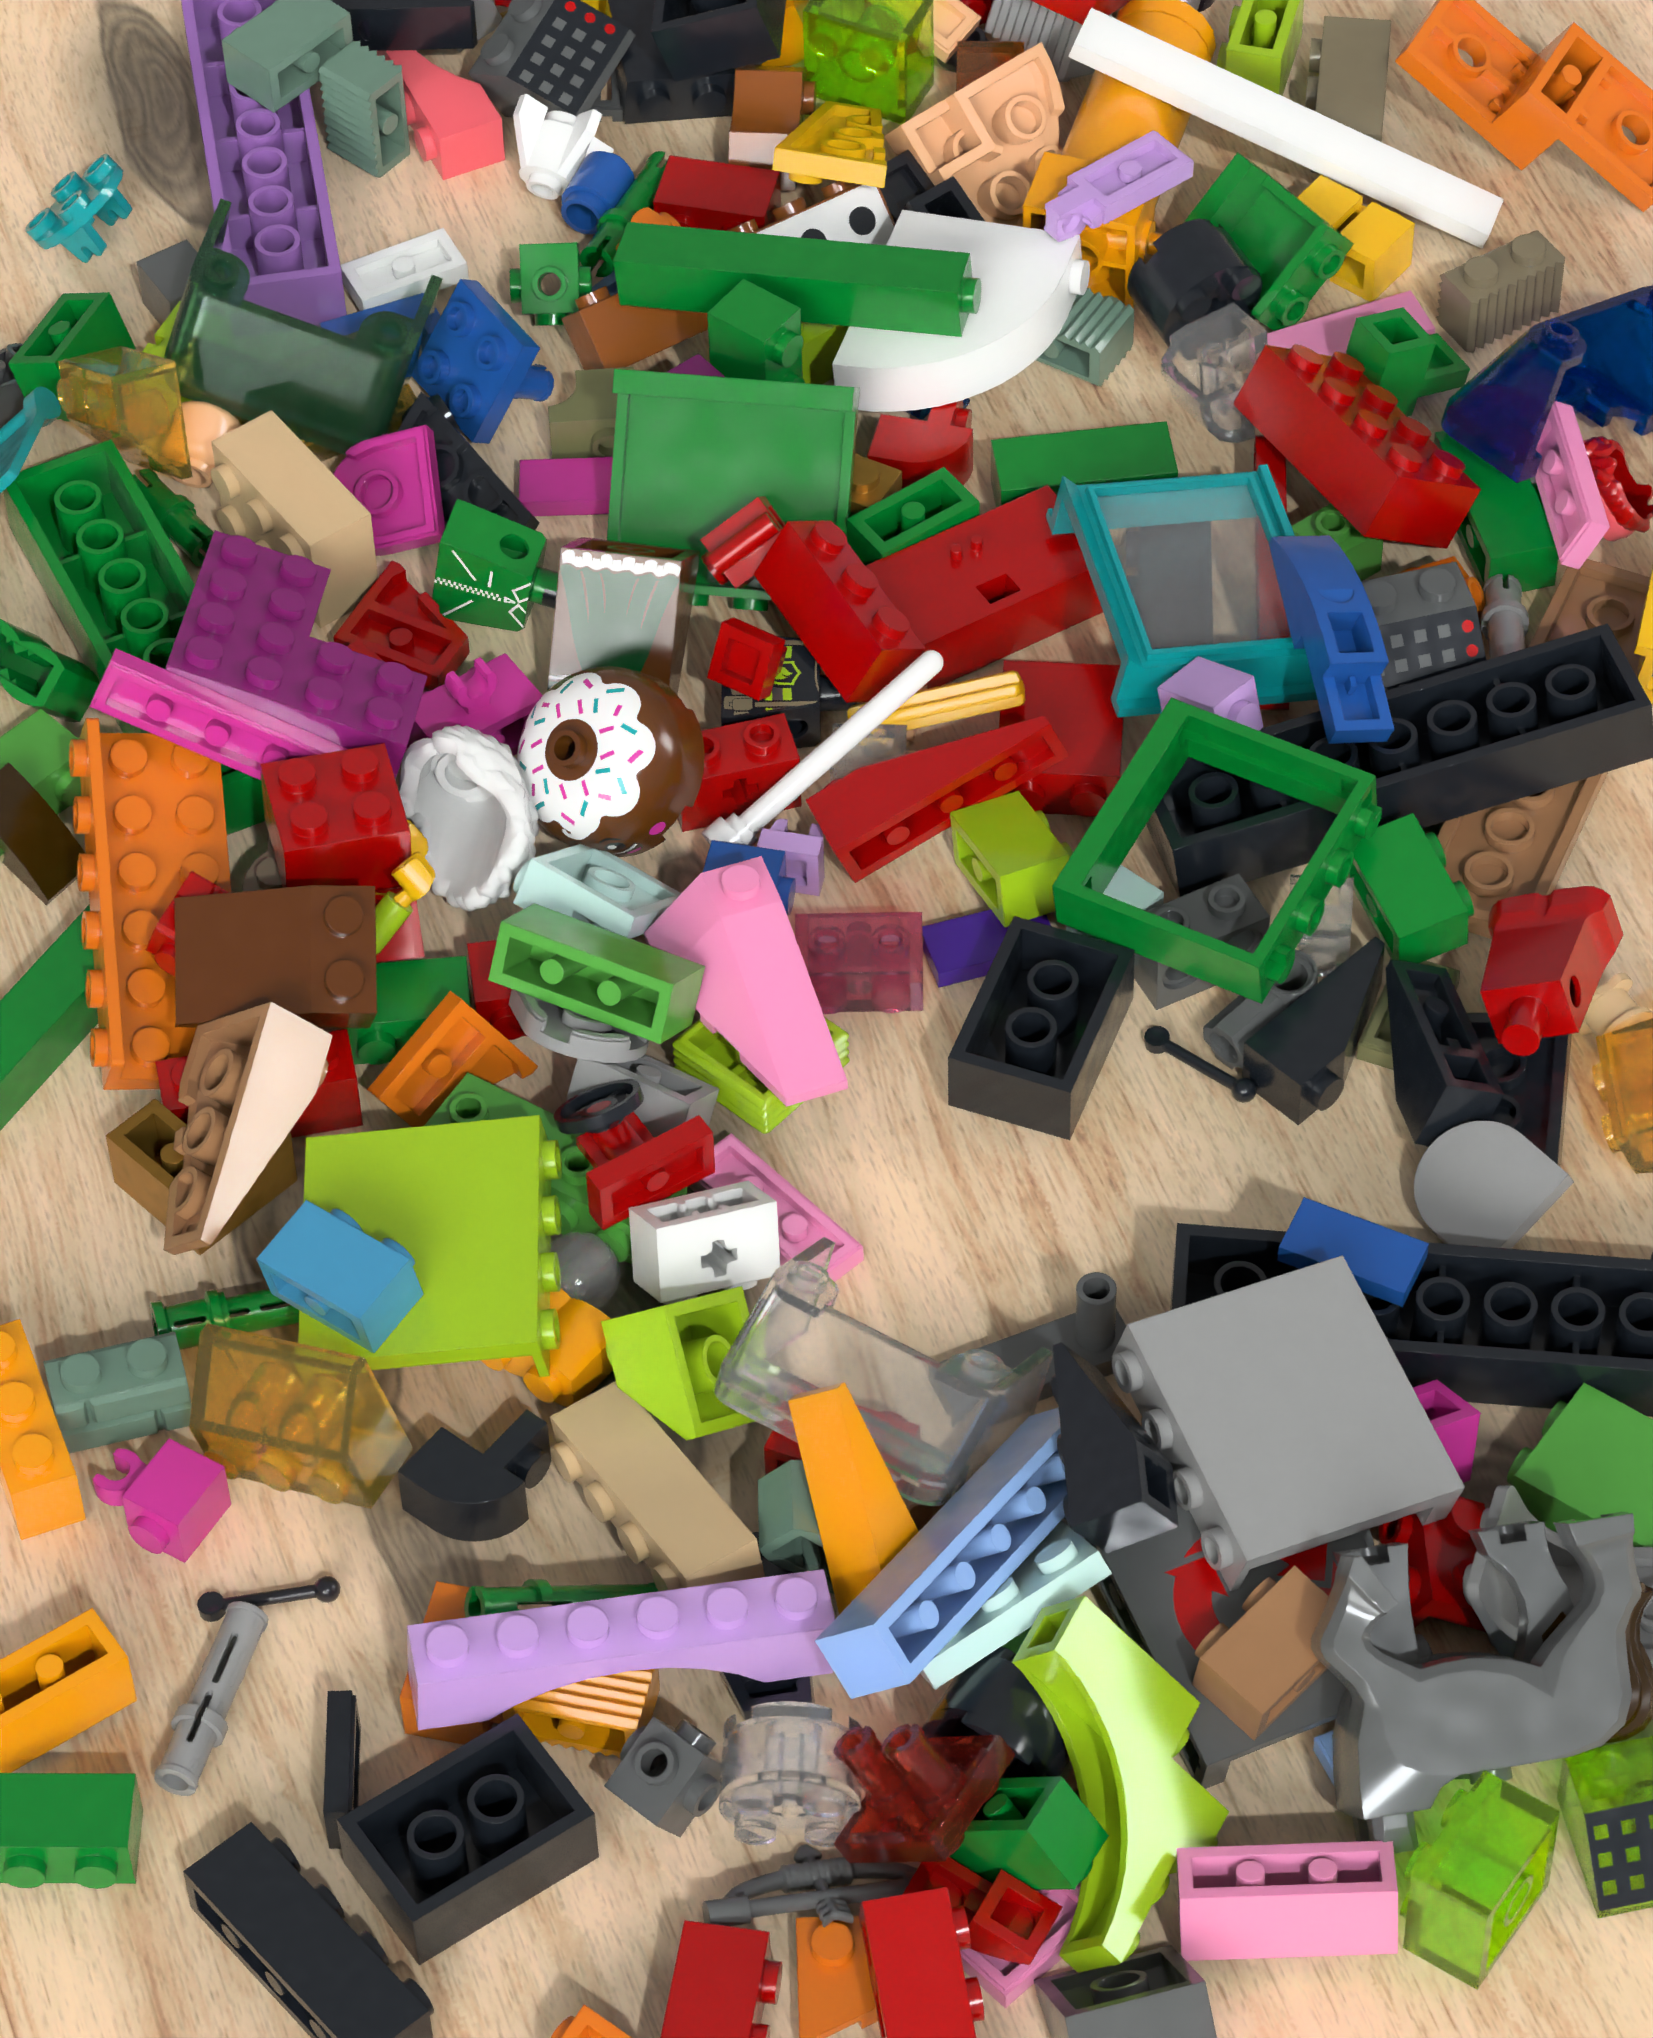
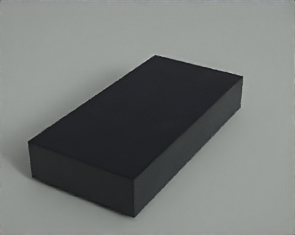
M352 1690L328 1691L323 1814L329 1849H341L337 1819L359 1807L361 1724L356 1695H353Z

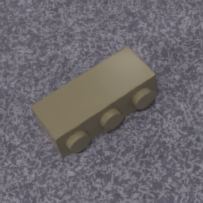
M1324 16L1322 39L1311 38L1309 72H1318L1319 77L1308 76L1305 107L1380 142L1382 141L1391 20Z

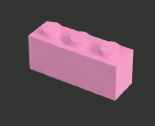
M1393 1841L1177 1848L1181 1956L1186 1961L1398 1954V1887Z

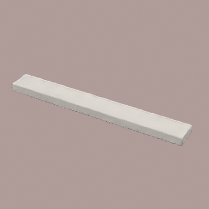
M1093 8L1090 9L1068 56L1481 249L1491 233L1504 199Z

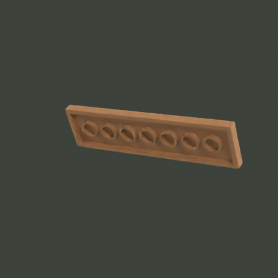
M1586 559L1580 569L1567 566L1529 647L1608 623L1634 673L1637 674L1640 655L1634 654L1650 577L1590 559ZM1608 772L1444 822L1437 836L1446 857V867L1444 868L1452 882L1460 880L1465 885L1474 907V915L1468 919V932L1492 939L1488 930L1489 913L1492 906L1498 900L1530 893L1549 895L1554 891Z

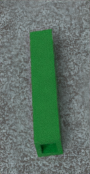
M627 222L613 259L619 304L627 306L707 313L742 279H745L800 307L801 322L962 337L969 313L977 314L981 301L980 278H972L970 253Z
M90 904L84 909V911H90ZM83 912L0 1000V1131L91 1032V1029L98 1024L97 1008H88L86 1003V973L88 969H94L93 950H84L82 946L81 921Z

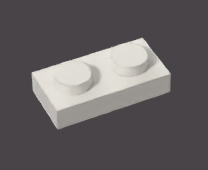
M444 228L340 265L343 285L360 311L424 292L430 294L458 284L460 279L469 280L467 262Z

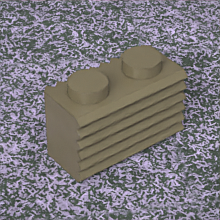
M1536 230L1520 235L1501 247L1484 255L1473 257L1466 263L1441 274L1442 282L1439 283L1441 291L1438 292L1441 299L1438 300L1440 307L1437 308L1439 316H1436L1439 325L1466 352L1474 353L1475 347L1484 349V344H1493L1494 338L1503 339L1504 334L1512 335L1513 330L1521 331L1522 325L1531 326L1532 321L1540 322L1541 316L1549 317L1550 312L1559 313L1565 257Z

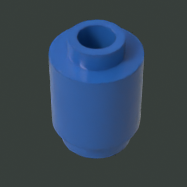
M605 151L591 152L584 158L563 192L561 199L562 217L572 229L588 235L597 233L598 221L602 214L617 205L635 180L631 168L624 159L614 153Z

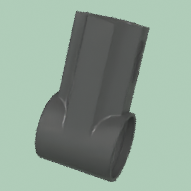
M1295 950L1294 964L1287 979L1282 984L1274 983L1262 1004L1239 995L1203 1027L1204 1040L1211 1047L1219 1061L1232 1070L1235 1067L1243 1069L1244 1042L1318 983L1316 963L1308 954Z

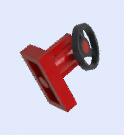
M618 1080L590 1088L567 1100L554 1113V1120L561 1133H584L576 1137V1146L594 1168L586 1173L589 1213L602 1230L628 1218L630 1207L661 1201L715 1173L713 1131L701 1116L697 1115L654 1138L634 1113V1110L644 1100L641 1087L634 1080Z

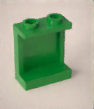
M1238 152L1184 221L1185 223L1194 219H1209L1213 226L1218 227L1220 224L1229 233L1262 278L1261 295L1251 314L1274 331L1290 327L1304 316L1310 300L1324 282L1339 271L1344 262L1345 255L1354 245L1353 242L1272 176Z

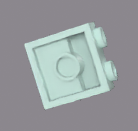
M582 844L531 858L520 869L513 885V890L517 893L513 903L523 909L535 903L630 939L643 935L681 894L608 851L594 849Z

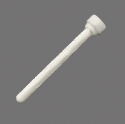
M928 650L921 654L741 815L737 816L735 813H732L725 820L719 816L701 832L709 844H711L712 840L748 846L754 845L758 841L755 835L941 671L944 664L942 655L935 650Z

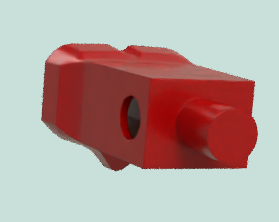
M1595 886L1556 889L1549 895L1530 893L1498 900L1492 906L1489 913L1488 930L1492 941L1480 993L1498 1044H1503L1504 1048L1514 1055L1528 1056L1537 1051L1542 1038L1579 1033L1602 973L1615 954L1624 934L1611 895Z

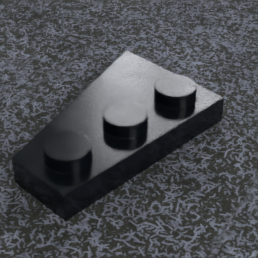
M420 392L398 431L427 425L434 431L445 528L455 502L459 499L536 530L540 522L432 401Z

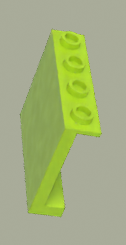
M540 1115L306 1137L303 1203L308 1200L329 1213L332 1209H339L352 1217L365 1234L379 1242L384 1238H389L399 1243L414 1258L415 1265L413 1268L424 1293L375 1353L368 1351L299 1310L297 1364L312 1398L338 1396L339 1373L532 1356L539 1377L550 1376V1350L559 1349L561 1342L558 1313L556 1309H550V1292H559L561 1289L560 1263L557 1252H551V1236L560 1235L562 1226L557 1195L551 1196V1180L561 1179L562 1160L558 1140H548Z

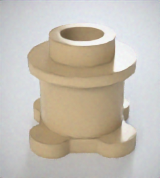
M1618 973L1608 982L1596 988L1579 1030L1581 1035H1588L1594 1032L1601 1040V1052L1610 1059L1634 1057L1644 1051L1653 1039V1012L1646 1007L1640 1008L1628 994L1633 981L1626 973Z

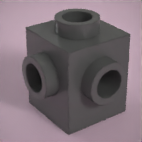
M652 1717L647 1726L638 1728L627 1739L620 1753L621 1762L604 1787L655 1826L681 1837L694 1817L705 1814L713 1806L721 1792L722 1784L720 1781L729 1768L710 1754L717 1743L690 1722L682 1718L677 1727L674 1728Z

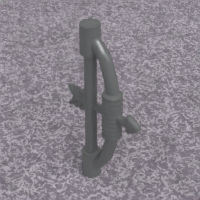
M803 1844L794 1855L795 1864L781 1865L779 1871L740 1883L721 1899L704 1901L702 1907L704 1923L736 1926L750 1924L751 1918L816 1909L823 1927H826L834 1920L853 1923L854 1917L847 1904L902 1895L918 1868L904 1863L889 1861H851L848 1856L820 1860L822 1858L820 1851L807 1844ZM854 1879H888V1881L829 1888L831 1886L849 1885ZM780 1889L784 1893L816 1889V1891L750 1900Z

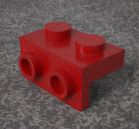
M1459 1496L1448 1516L1444 1519L1422 1526L1417 1514L1414 1513L1379 1525V1540L1381 1544L1391 1542L1408 1543L1409 1592L1414 1628L1430 1616L1486 1632L1473 1607L1466 1602L1463 1593L1464 1572L1469 1564H1473L1477 1551L1468 1530L1480 1528L1481 1517L1485 1510L1484 1503Z

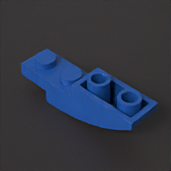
M1330 535L1272 537L1269 541V547L1294 649H1305L1328 744L1387 742L1394 731V725L1381 674L1388 665L1389 660L1373 608L1352 563Z

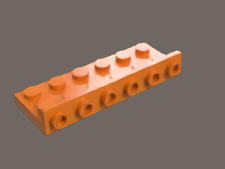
M85 718L80 738L70 740L69 771L71 777H80L82 796H75L73 802V827L75 834L85 835L86 853H79L77 883L80 892H89L90 911H83L81 939L84 950H93L94 969L87 970L85 993L87 1007L97 1008L99 1028L91 1029L90 1061L92 1067H102L103 1090L160 1089L155 1061L188 1056L197 1027H175V976L161 969L155 961V955L145 949L157 923L191 871L232 893L221 763L152 733H100L99 718Z

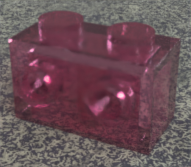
M922 912L795 914V938L823 1014H835L838 1012L899 1013L902 1011H923Z

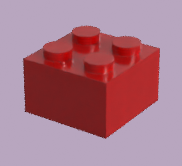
M385 743L260 764L264 818L283 888L333 885L375 886V890L400 886L391 873L411 856V836Z

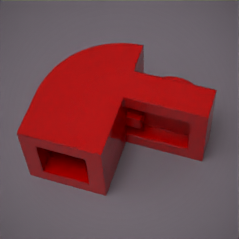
M963 400L932 407L927 421L881 414L867 458L901 470L902 489L943 467L964 485L973 472L972 410L963 408Z

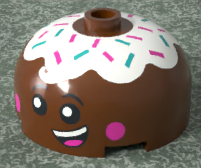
M614 666L594 667L565 677L553 685L538 700L522 729L517 761L529 795L535 805V810L538 813V822L548 833L569 846L582 844L594 849L608 851L617 857L634 856L644 853L664 842L666 839L663 834L675 823L684 807H692L694 805L704 771L703 736L694 711L685 707L679 696L667 685V682L627 668Z

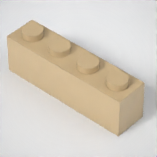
M616 1381L550 1416L557 1443L550 1447V1453L557 1470L566 1482L571 1483L577 1480L583 1487L585 1499L591 1511L601 1523L610 1520L617 1528L619 1540L629 1558L635 1564L644 1560L651 1569L652 1578L658 1591L765 1577L757 1538L646 1409L617 1387Z

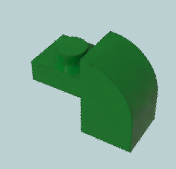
M1404 307L1356 318L1346 350V354L1363 364L1365 367L1363 374L1373 384L1383 387L1398 399L1396 406L1407 417L1412 416L1419 397L1464 387L1470 371L1469 366L1438 333L1429 335Z

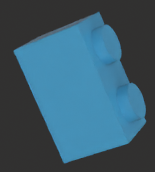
M308 1200L301 1205L256 1259L272 1295L372 1353L378 1350L424 1294L413 1268L415 1260L403 1246L389 1238H384L379 1242L365 1234L360 1225L345 1212L339 1209H332L329 1213Z

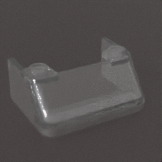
M823 1237L775 1270L721 1363L714 1386V1393L729 1408L798 1443L788 1400L799 1393L845 1382L901 1497L927 1506L945 1505L1029 1416L1034 1415L1053 1358V1352L1041 1347L1014 1369L1004 1365L1002 1359L996 1354L982 1349H970L965 1353L953 1355L944 1363H940L833 1308L839 1289L837 1284L829 1277L827 1268L835 1242Z

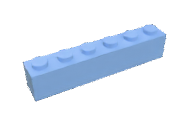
M1059 1407L1029 1416L815 1640L851 1699L910 1684L1065 1517L1063 1510V1499L1067 1495L1065 1467L1057 1449V1438L1061 1434Z

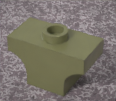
M634 367L575 371L576 388L574 393L566 401L548 406L552 459L613 457L617 393H612L614 369L634 370Z

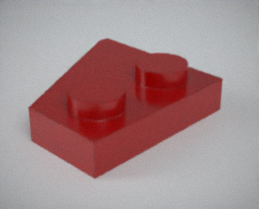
M395 561L389 563L333 636L334 642L345 646L359 639L385 662L400 663L411 671L426 675L427 680L424 688L430 690L445 684L447 673L451 671L456 672L470 653L468 636L452 619L445 618L440 613L439 605L427 592L418 593L407 581L404 567Z

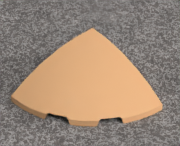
M1042 42L884 135L896 156L907 150L912 153L934 186L954 176L985 222L1023 227V204L1044 151L1061 154L1063 148L1060 147L1059 116L1064 111L1065 106L1057 75Z

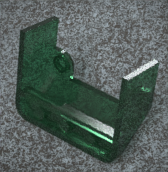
M220 199L192 265L164 353L161 374L166 386L177 395L194 401L217 405L229 411L232 415L249 421L272 410L299 439L346 455L345 452L350 447L361 441L389 434L428 335L443 278L431 275L414 319L389 311L376 312L369 315L362 322L355 339L346 337L244 300L249 287L250 274L247 266L240 258L222 250L232 202Z

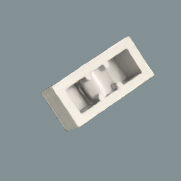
M750 1181L629 1208L633 1281L660 1303L672 1304L696 1298L698 1294L718 1289L728 1290L742 1286L743 1290L754 1287L757 1284V1280L781 1275L777 1201Z

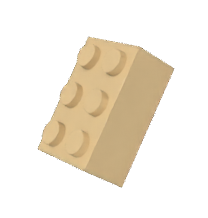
M272 410L211 441L215 467L211 469V478L219 492L221 509L217 511V518L223 532L228 535L244 536L251 539L257 545L287 555L306 557L314 564L331 569L314 621L320 628L353 611L378 579L371 513Z

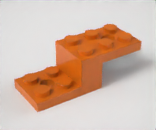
M1475 0L1435 1L1395 59L1399 66L1521 171L1559 139L1642 212L1653 205V90L1575 22L1568 26L1537 55ZM1458 49L1464 50L1471 56L1473 67L1461 59ZM1622 126L1627 127L1633 132L1636 137L1635 144L1626 138L1622 131Z

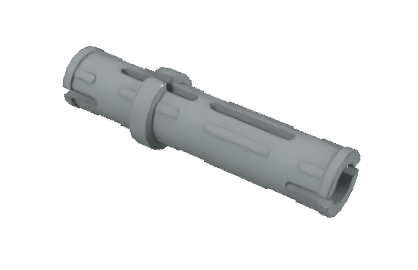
M1502 574L1490 577L1483 587L1486 607L1482 612L1481 631L1488 640L1490 659L1525 649L1524 637L1528 632L1529 614L1521 603L1522 586L1519 580L1512 575H1508V589L1503 588Z
M235 1601L228 1605L225 1611V1618L204 1661L187 1704L179 1706L171 1722L172 1729L175 1732L161 1764L154 1773L156 1783L170 1793L180 1796L194 1794L212 1748L220 1746L228 1731L225 1718L245 1676L246 1669L261 1634L268 1625V1616L263 1610L253 1604Z

